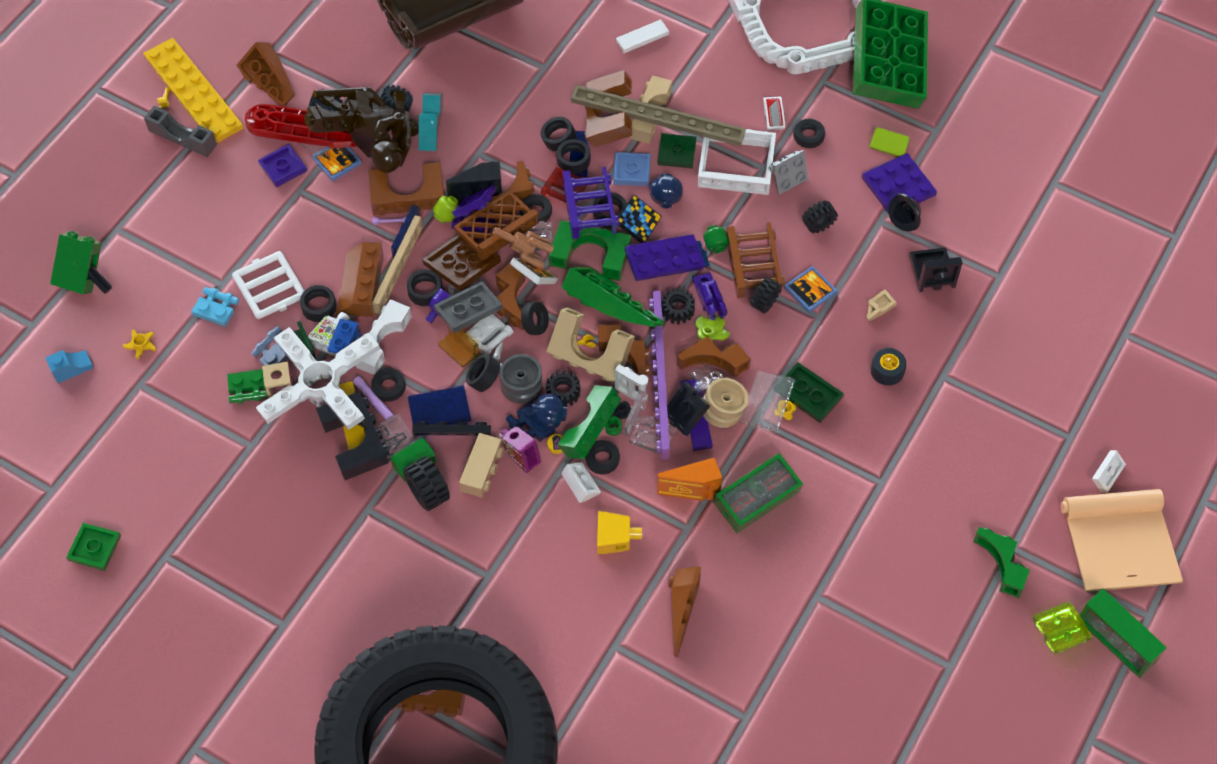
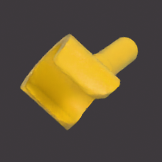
M166 87L163 97L157 98L159 108L169 107V87Z
M587 334L583 337V340L577 341L578 346L586 345L589 348H594L596 344L590 341L596 338Z

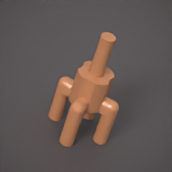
M495 227L492 233L511 242L509 248L517 251L520 254L521 260L540 269H543L545 263L541 261L542 256L533 253L535 247L550 254L554 249L550 245V240L531 231L527 232L526 235L518 231L512 235Z

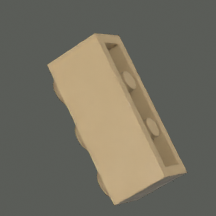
M479 433L459 481L460 492L483 498L485 492L489 491L491 476L496 474L498 468V458L501 459L504 454L502 439Z

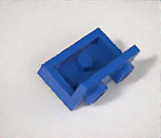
M340 319L327 348L328 352L337 354L361 338L362 333H360L358 323Z

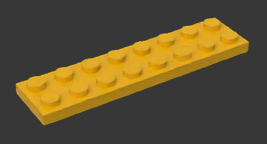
M174 38L143 53L144 58L166 86L170 88V91L195 123L213 131L216 143L244 129L240 120Z

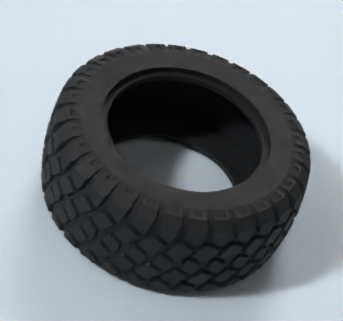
M431 625L417 627L416 630L407 629L395 633L392 637L381 639L374 643V647L366 648L355 657L356 661L351 664L349 663L341 672V678L334 682L327 694L328 698L323 703L315 733V764H369V753L374 734L384 717L396 705L422 692L450 690L466 694L480 701L498 719L508 743L504 764H557L558 739L554 715L548 698L533 672L514 652L498 643V641L484 634H478L477 631L466 628L458 629L455 626L439 625V627H433Z

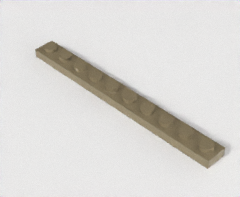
M576 85L571 96V103L613 114L625 112L629 118L740 147L746 134V128Z

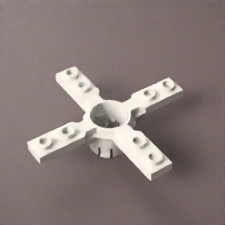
M290 327L274 337L275 342L301 373L296 385L285 387L256 407L267 424L306 399H309L314 405L316 404V407L327 404L348 430L365 419L359 409L344 391L340 389L339 382L340 377L349 369L380 349L379 344L369 333L338 352L336 358L330 362L316 361ZM322 377L323 379H331L332 377L331 382L323 388L313 389L310 387L316 381L321 380Z

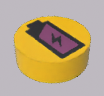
M554 434L548 438L547 447L551 453H563L558 446L563 437L562 435Z

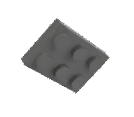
M482 281L435 304L434 310L450 330L456 333L502 310V304Z

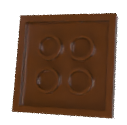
M458 234L423 258L422 261L423 265L461 291L499 264L501 257L493 253L482 261L477 256L478 252ZM473 238V240L479 245L480 242Z

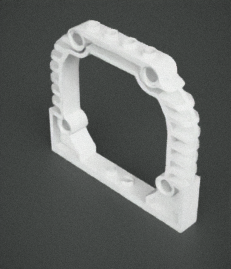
M728 0L737 21L741 22L752 49L767 63H775L777 67L787 69L789 73L795 75L854 61L855 31L848 35L847 40L808 50L799 46L784 48L773 42L767 34L759 16L761 0ZM852 0L855 8H857L861 0Z

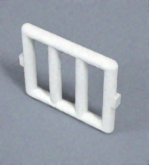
M281 251L261 260L257 258L252 261V264L232 273V277L257 319L266 317L278 310L280 312L286 310L287 306L300 301V297L305 291ZM276 260L280 262L282 267L244 283L242 276ZM284 273L290 279L252 297L249 291ZM294 286L297 294L260 311L257 303Z

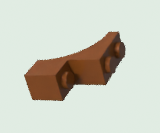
M524 161L516 162L517 175L512 185L503 193L494 196L490 202L509 190L521 201L527 196L532 195V192H535L533 181L529 182L531 177L529 168H525ZM508 198L503 201V204L514 205V202ZM492 208L491 212L500 214V209ZM502 209V214L513 215V210Z
M509 263L496 275V285L502 291L496 297L502 304V310L496 313L501 317L504 316L512 326L518 327L523 331L524 328L521 322L522 311L516 303V296L521 286L525 283V275Z
M598 325L599 351L605 352L612 332L618 329L621 330V325ZM634 340L627 361L632 365L637 375H650L649 364H646L645 359H649V348L645 347L644 340Z
M708 336L703 340L699 339L693 346L683 349L677 355V366L680 370L693 365L708 364L726 370L734 378L748 370L751 358L738 343L727 346L721 352Z

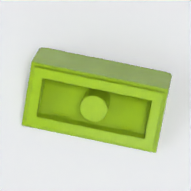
M876 127L869 148L900 157L905 155L910 137Z

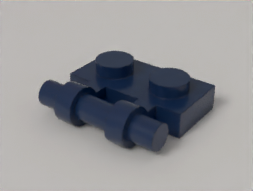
M533 402L517 411L519 419H515L512 415L506 418L510 429L519 427L532 438L536 437L539 442L555 432V429L545 430L535 423L534 417L530 415V406L534 404ZM526 425L529 431H525L522 426Z

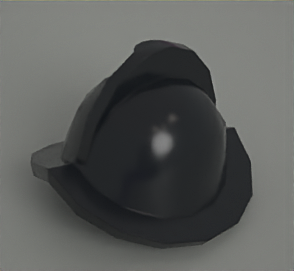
M898 193L891 199L888 206V214L892 223L902 231L910 232L916 230L921 223L920 204L914 198L908 197L903 193Z

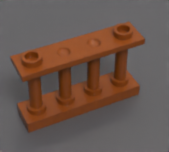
M767 223L766 232L741 235L735 233L734 226L727 227L726 233L729 238L728 251L737 298L745 297V290L751 287H758L764 281V279H744L743 274L745 272L773 270L774 278L771 279L781 284V286H785V278L780 273L774 243L776 233L775 229L771 228V223ZM767 239L768 247L744 250L738 248V244L744 241ZM770 254L771 258L769 263L744 265L740 260L742 257Z

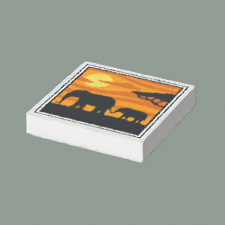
M513 258L510 263L536 284H555L558 280L556 276L544 267L543 269L537 268L520 258Z

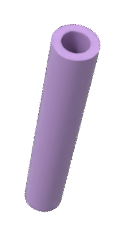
M360 376L356 377L353 380L356 387L387 422L391 421L394 418L393 413Z

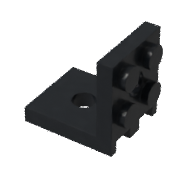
M946 247L910 252L909 258L919 292H923L924 288L933 287L934 291L941 290L943 285H951L952 288H956L963 264L961 257L949 258Z

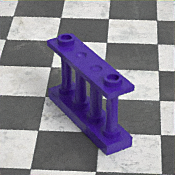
M602 167V176L582 179L571 178L570 171H563V187L572 239L580 238V231L584 228L611 225L612 235L616 234V227L619 226L618 215L615 216L609 187L611 185V175L607 174L606 167ZM603 184L604 190L573 192L576 186ZM606 197L607 204L585 207H579V205L576 206L575 204L578 200ZM607 211L609 213V218L578 220L580 214Z

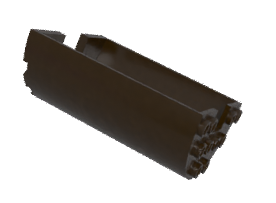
M524 0L377 1L381 11L385 12L388 20L387 23L398 41L405 49L414 51L519 5Z

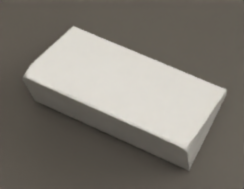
M583 462L566 465L562 471V476L579 503L585 502L601 493Z

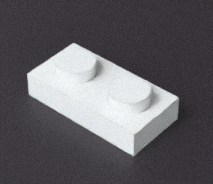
M1110 450L1092 478L1096 486L1103 493H1108L1126 465L1117 450Z

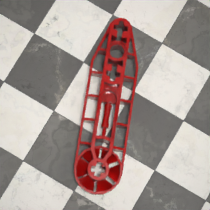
M259 104L250 108L245 114L244 120L247 130L256 136L328 148L357 147L347 131L311 132L304 121L307 110Z

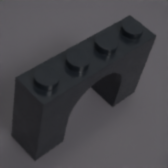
M360 391L348 397L365 418L357 425L366 430V436L363 442L356 448L335 456L344 480L389 463L387 456L390 455L386 444H381L380 440L383 439L379 428L375 429L374 424L377 422L373 412L368 413L367 409L370 408L366 397L362 398ZM327 404L316 408L325 433L345 426Z

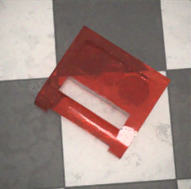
M556 167L543 185L541 194L544 196L549 195L566 203L564 194L551 189L554 186L564 191V170ZM570 173L571 178L582 179L581 177H578ZM587 185L576 186L573 192L583 193Z

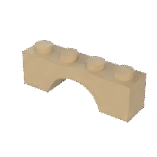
M652 75L650 82L647 81L645 85V94L641 95L639 101L657 106L666 105L672 92V80ZM634 119L632 121V136H630V139L650 144L656 131V124Z

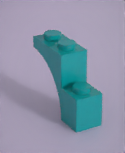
M426 92L423 94L422 113L419 114L418 150L437 151L439 121L443 111V93Z

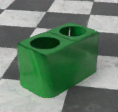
M421 438L395 453L391 457V464L405 482V467L424 456L435 464L436 457L425 438Z

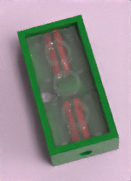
M778 453L717 493L713 503L737 534L799 493L803 483L782 455Z
M1104 589L1086 603L1077 619L1139 678L1157 663L1167 648Z

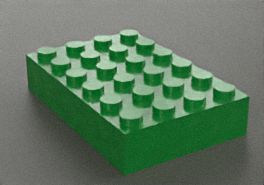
M861 0L856 8L853 95L919 109L927 98L928 11L880 0Z

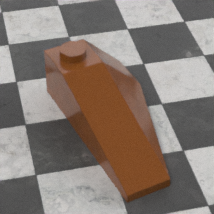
M255 42L236 66L245 79L252 81L257 85V88L264 90L268 93L269 97L285 107L295 94L280 58L270 43Z
M699 566L677 569L675 576L671 575L668 587L671 588L673 650L676 657L679 655L699 589L701 567Z

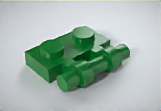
M263 369L227 374L229 394L236 393V395L229 396V403L243 404L244 401L255 400L256 402L261 401L263 398H268L266 391H260L265 389Z

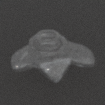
M702 365L701 368H693L688 371V375L697 380L693 386L696 390H707L714 380L725 378L723 373L718 372L711 365Z

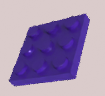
M908 153L862 174V179L887 213L891 199L898 193L912 197L918 203L930 199L937 194V190Z

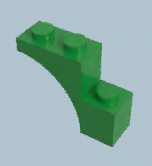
M979 527L973 542L986 549L997 562L1001 573L999 591L1019 598L1030 569L1025 568L1022 564L1011 562L1018 541L1013 540L1009 536L994 533L991 529Z

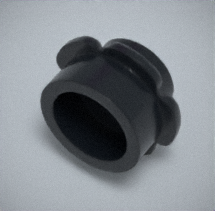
M623 401L618 404L613 414L620 419H626L631 414L632 408L628 402Z

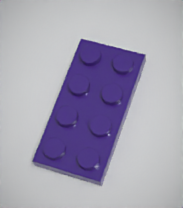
M694 234L628 245L624 249L635 281L702 270L705 267Z

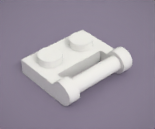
M492 314L476 323L463 335V339L481 354L490 355L491 350L507 336L510 337L514 331L509 325H505ZM499 330L501 331V332H500L495 338H493L487 345H483V344L486 343L494 334H496Z
M619 364L615 369V389L640 404L646 403L648 400L646 386L648 385L647 376L637 375L630 368Z

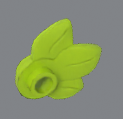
M699 316L695 323L699 339L703 340L707 336L712 342L714 339L721 341L727 339L730 336V332L723 329L725 320L719 316H715V321Z

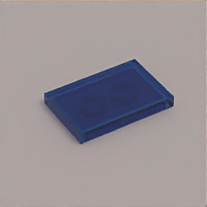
M464 385L407 396L413 425H417V422L420 421L428 422V425H436V422H448V425H455L456 422L471 421Z

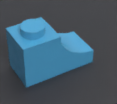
M62 350L45 357L57 383L93 369L86 350L77 353H67Z

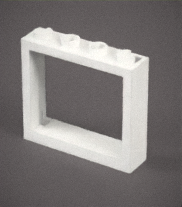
M747 129L742 145L769 147L765 178L705 171L709 141H721L704 137L697 187L769 195L771 180L769 166L773 162L776 133Z

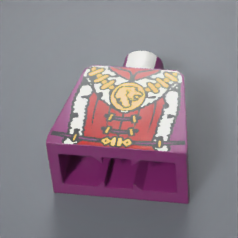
M514 427L511 430L504 428L500 432L499 437L503 441L505 452L524 472L528 473L541 462L536 440L519 427Z

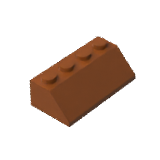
M362 242L347 251L336 311L337 315L343 312L348 316L374 317L372 302L378 292L384 257L381 243Z

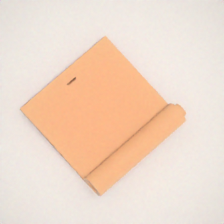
M1161 489L1065 497L1064 501L1061 502V511L1066 516L1086 592L1101 591L1102 589L1113 590L1179 584L1183 582L1162 513L1164 496Z

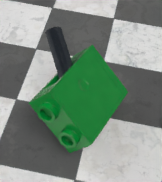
M74 231L59 234L50 284L79 294L92 293L95 284L104 294L108 293L112 289V285L97 271L102 243L95 241V238L91 236H78L79 233Z

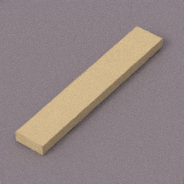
M414 216L372 302L374 313L381 314V310L386 305L423 229L422 219L419 216Z

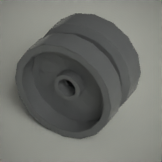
M518 354L507 358L502 363L500 381L504 396L511 402L524 404L534 401L541 394L543 388L542 370L535 358L525 354Z

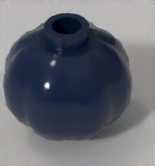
M662 174L651 183L650 196L662 208H671L673 204L681 200L683 186L680 180L673 175Z
M546 393L541 395L535 404H531L530 415L534 417L535 423L545 430H553L560 426L561 421H565L567 407L563 406L561 398L557 395Z

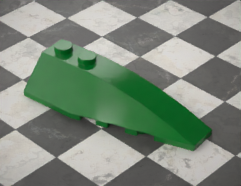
M577 267L569 269L561 288L566 290L569 296L581 300V304L630 323L651 327L664 325L665 322L653 312L647 309L643 310V304L639 301L631 300L632 296L629 293L621 292V287L593 268Z

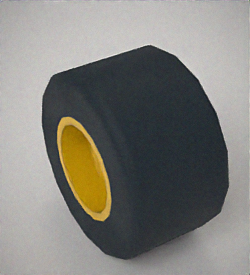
M884 348L876 352L871 363L872 377L883 385H894L902 380L906 370L904 355L893 348Z

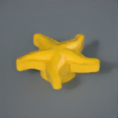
M132 330V341L128 344H123V348L135 350L136 359H139L145 350L155 352L156 347L149 342L150 338L154 336V332L137 334L135 330Z

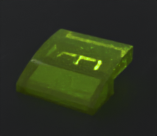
M1070 601L1033 616V622L1044 634V641L1054 654L1092 639L1084 621Z

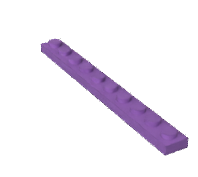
M653 291V299H649V309L653 310V313L662 320L661 292ZM657 326L651 329V340H655V344H652V356H656V360L652 361L653 371L657 372V375L653 376V384L658 390L654 391V403H658V408H655V419H659V424H656V436H660V440H657V452H661V460H669L663 327Z

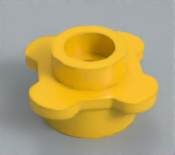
M781 400L778 402V409L774 411V414L777 417H784L789 421L793 418L792 414L796 411V405L790 401Z

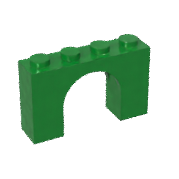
M560 220L552 244L554 249L551 254L549 253V266L567 270L572 253L576 248L584 244H596L607 253L602 267V274L608 279L621 281L627 262L624 249L626 246L631 245V235L618 232L612 235V231L592 227L584 228L580 231V238L572 239L570 222Z

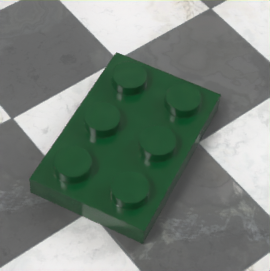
M799 362L794 365L774 388L777 394L795 404L796 407L819 423L827 417L844 397L843 392Z

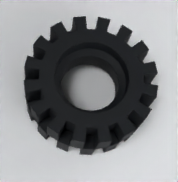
M825 200L818 202L817 205L813 204L812 208L809 207L808 211L804 212L805 215L802 216V220L810 232L819 233L820 230L822 232L825 231V228H830V225L837 221L838 213L830 201Z
M769 277L765 278L761 285L757 287L758 289L755 290L750 302V306L763 314L768 312L773 303L776 302V298H778L782 288L781 284Z
M676 288L673 289V292L667 291V294L663 295L661 301L662 316L667 321L671 319L672 324H674V321H677V324H680V321H682L684 324L686 320L690 321L691 316L694 315L695 299L691 293L688 295V290L682 292L683 288H679V291H676ZM680 302L685 305V308L675 310L671 305Z
M562 370V374H560L559 371H556V376L552 373L550 378L547 379L546 393L557 395L561 398L564 406L567 407L568 403L572 406L573 401L577 402L578 397L580 398V381L575 374L572 376V372L569 371L566 374V370ZM563 384L571 388L567 393H558L556 391V387Z

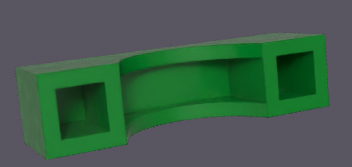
M594 386L586 399L591 406L588 417L577 427L568 429L558 443L559 448L567 457L584 460L622 400L613 387Z

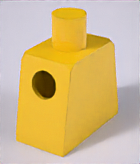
M598 511L597 555L630 550V539L642 540V528L630 527L629 516Z

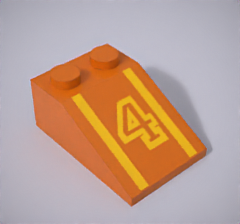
M714 457L657 473L658 495L703 501L714 500L716 494L721 491L722 475Z

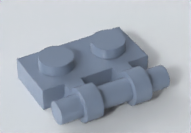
M278 326L272 331L270 330L267 333L268 336L261 343L258 342L255 345L256 348L251 352L255 358L261 353L263 354L259 361L264 366L282 363L288 359V356L274 340V337L282 332ZM274 341L275 344L267 350L266 347Z

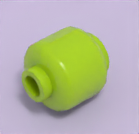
M453 196L440 197L433 207L434 217L442 223L452 222L455 218L452 211L458 206V200Z

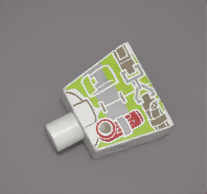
M340 312L336 319L325 316L308 336L312 347L336 357V353L328 352L327 348L339 320H349L350 317L343 312Z

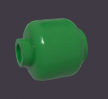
M712 225L703 234L707 250L717 254L727 249L729 238L725 228Z

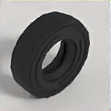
M803 119L795 125L793 132L794 140L804 148H815L824 141L825 128L821 122L815 119ZM811 129L816 132V135L808 138L803 135V131Z
M535 194L527 196L522 200L529 209L533 205H539L543 208V211L538 216V225L546 223L550 219L552 205L545 196ZM520 210L521 216L526 214L524 211Z
M529 302L522 309V326L529 335H541L548 328L549 315L546 307L541 302ZM534 312L536 313V316H537V324H536V325L534 324V321H533V313H534Z
M388 368L380 370L374 375L371 388L380 400L392 402L403 395L406 389V382L398 370ZM391 379L396 383L395 388L390 391H386L381 387L385 380Z
M595 441L585 457L586 465L596 474H609L619 465V450L610 441ZM604 451L610 455V459L606 463H599L596 461L595 455L598 452Z

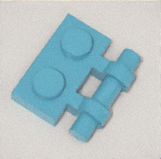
M205 287L203 294L208 295L207 299L199 297L191 311L192 315L226 327L234 314V309L230 305H238L239 298L234 297L231 293L219 292L216 288L210 289ZM216 299H219V300H222L223 302H222V304H219V303L215 302V300H216Z

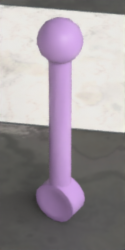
M406 216L398 219H378L374 217L371 221L373 225L387 222L408 223L409 218Z

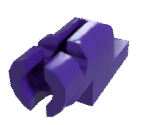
M711 273L694 276L693 283L703 311L706 310L711 320L715 321L714 314L716 311L721 319L724 318L728 311L716 280H713Z

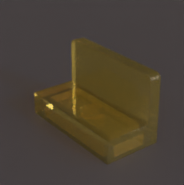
M447 326L448 335L438 342V346L464 368L480 355L479 345L463 330L453 333Z

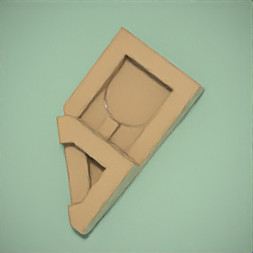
M885 289L872 299H869L868 321L878 318L897 305V302Z

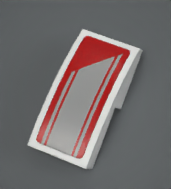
M781 97L763 98L767 131L785 129Z

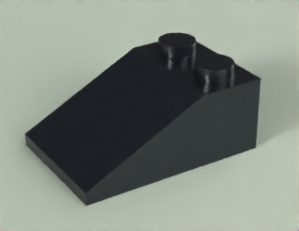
M500 162L480 163L446 180L448 197H455L458 200V204L464 198L491 185L496 189L492 197L502 193Z

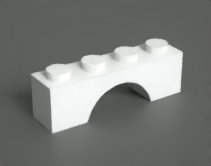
M390 299L388 304L383 306L378 320L376 319L373 322L372 330L369 334L380 344L386 335L393 332H403L412 318L410 307ZM379 349L358 363L356 368L375 375L380 371L385 362L383 351Z

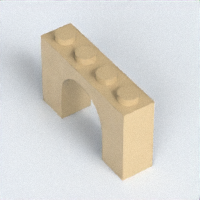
M570 308L562 309L546 352L552 354L551 356L555 359L569 361L568 364L571 366L585 368L587 373L601 375L605 381H615V369L619 364L623 367L625 366L635 336L619 329L615 330L610 336L604 354L600 358H591L580 350L577 343V334L584 314Z

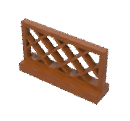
M509 190L487 204L483 209L476 211L456 224L454 230L478 252L477 256L483 261L510 243L499 236L487 233L488 228L494 229L497 227L512 235L516 234L517 231L524 234L538 225L539 213L535 209L530 210ZM510 198L514 205L503 204V201ZM498 208L500 209V214L489 213V210ZM502 209L513 210V215L502 214ZM515 210L524 211L526 214L523 216L515 215ZM484 217L486 218V223L475 222V219ZM488 219H499V224L488 223ZM501 219L512 220V223L509 225L501 224ZM470 226L472 227V232L463 231L461 228ZM474 228H485V233L474 232ZM473 237L484 238V241L478 245L473 240Z

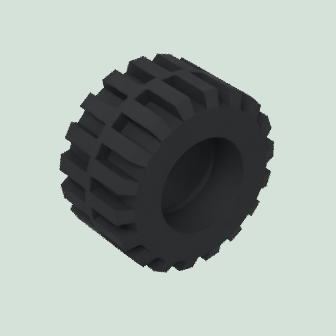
M424 456L404 468L405 480L414 497L425 510L430 511L450 499V492L443 476L429 458Z

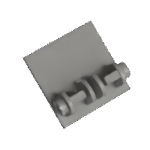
M804 150L793 151L790 155L780 158L779 161L772 162L771 166H769V171L775 173L779 195L809 180Z

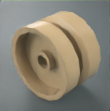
M730 378L714 380L708 386L703 397L710 405V408L703 417L713 426L720 428H729L736 425L748 404L749 398L746 389L742 384Z

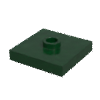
M662 133L658 165L693 169L697 137Z

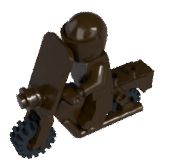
M395 85L385 87L381 97L369 87L314 90L307 107V114L304 117L305 124L311 132L347 131L351 135L354 144L367 157L371 158L376 169L384 173H390L398 167H402L411 145V136H417L419 132L417 120H409V110L413 103V96L410 95L409 91L406 92L405 88L400 89L398 85L397 87ZM390 130L392 134V139H390V135L388 133Z

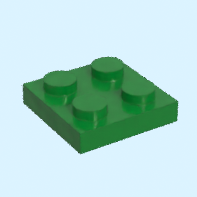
M82 523L66 559L73 563L105 571L121 538L120 532Z

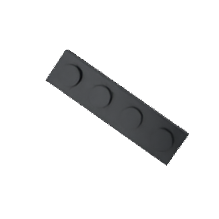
M420 421L417 422V425H412L413 435L478 436L479 433L491 436V425H487V422H476L475 425H467V422H456V425H448V422H436V425H428V422Z

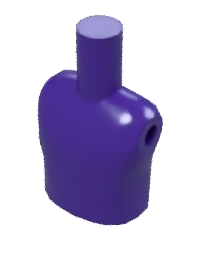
M441 288L429 302V307L432 311L426 320L430 323L438 315L434 310V305L451 297Z

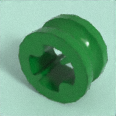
M616 416L610 417L605 425V431L608 435L617 436L621 433L622 421ZM617 424V428H610V425Z

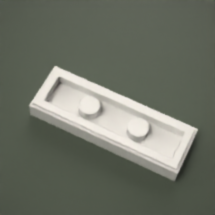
M658 20L617 37L616 43L623 53H627L669 35V30L662 20Z

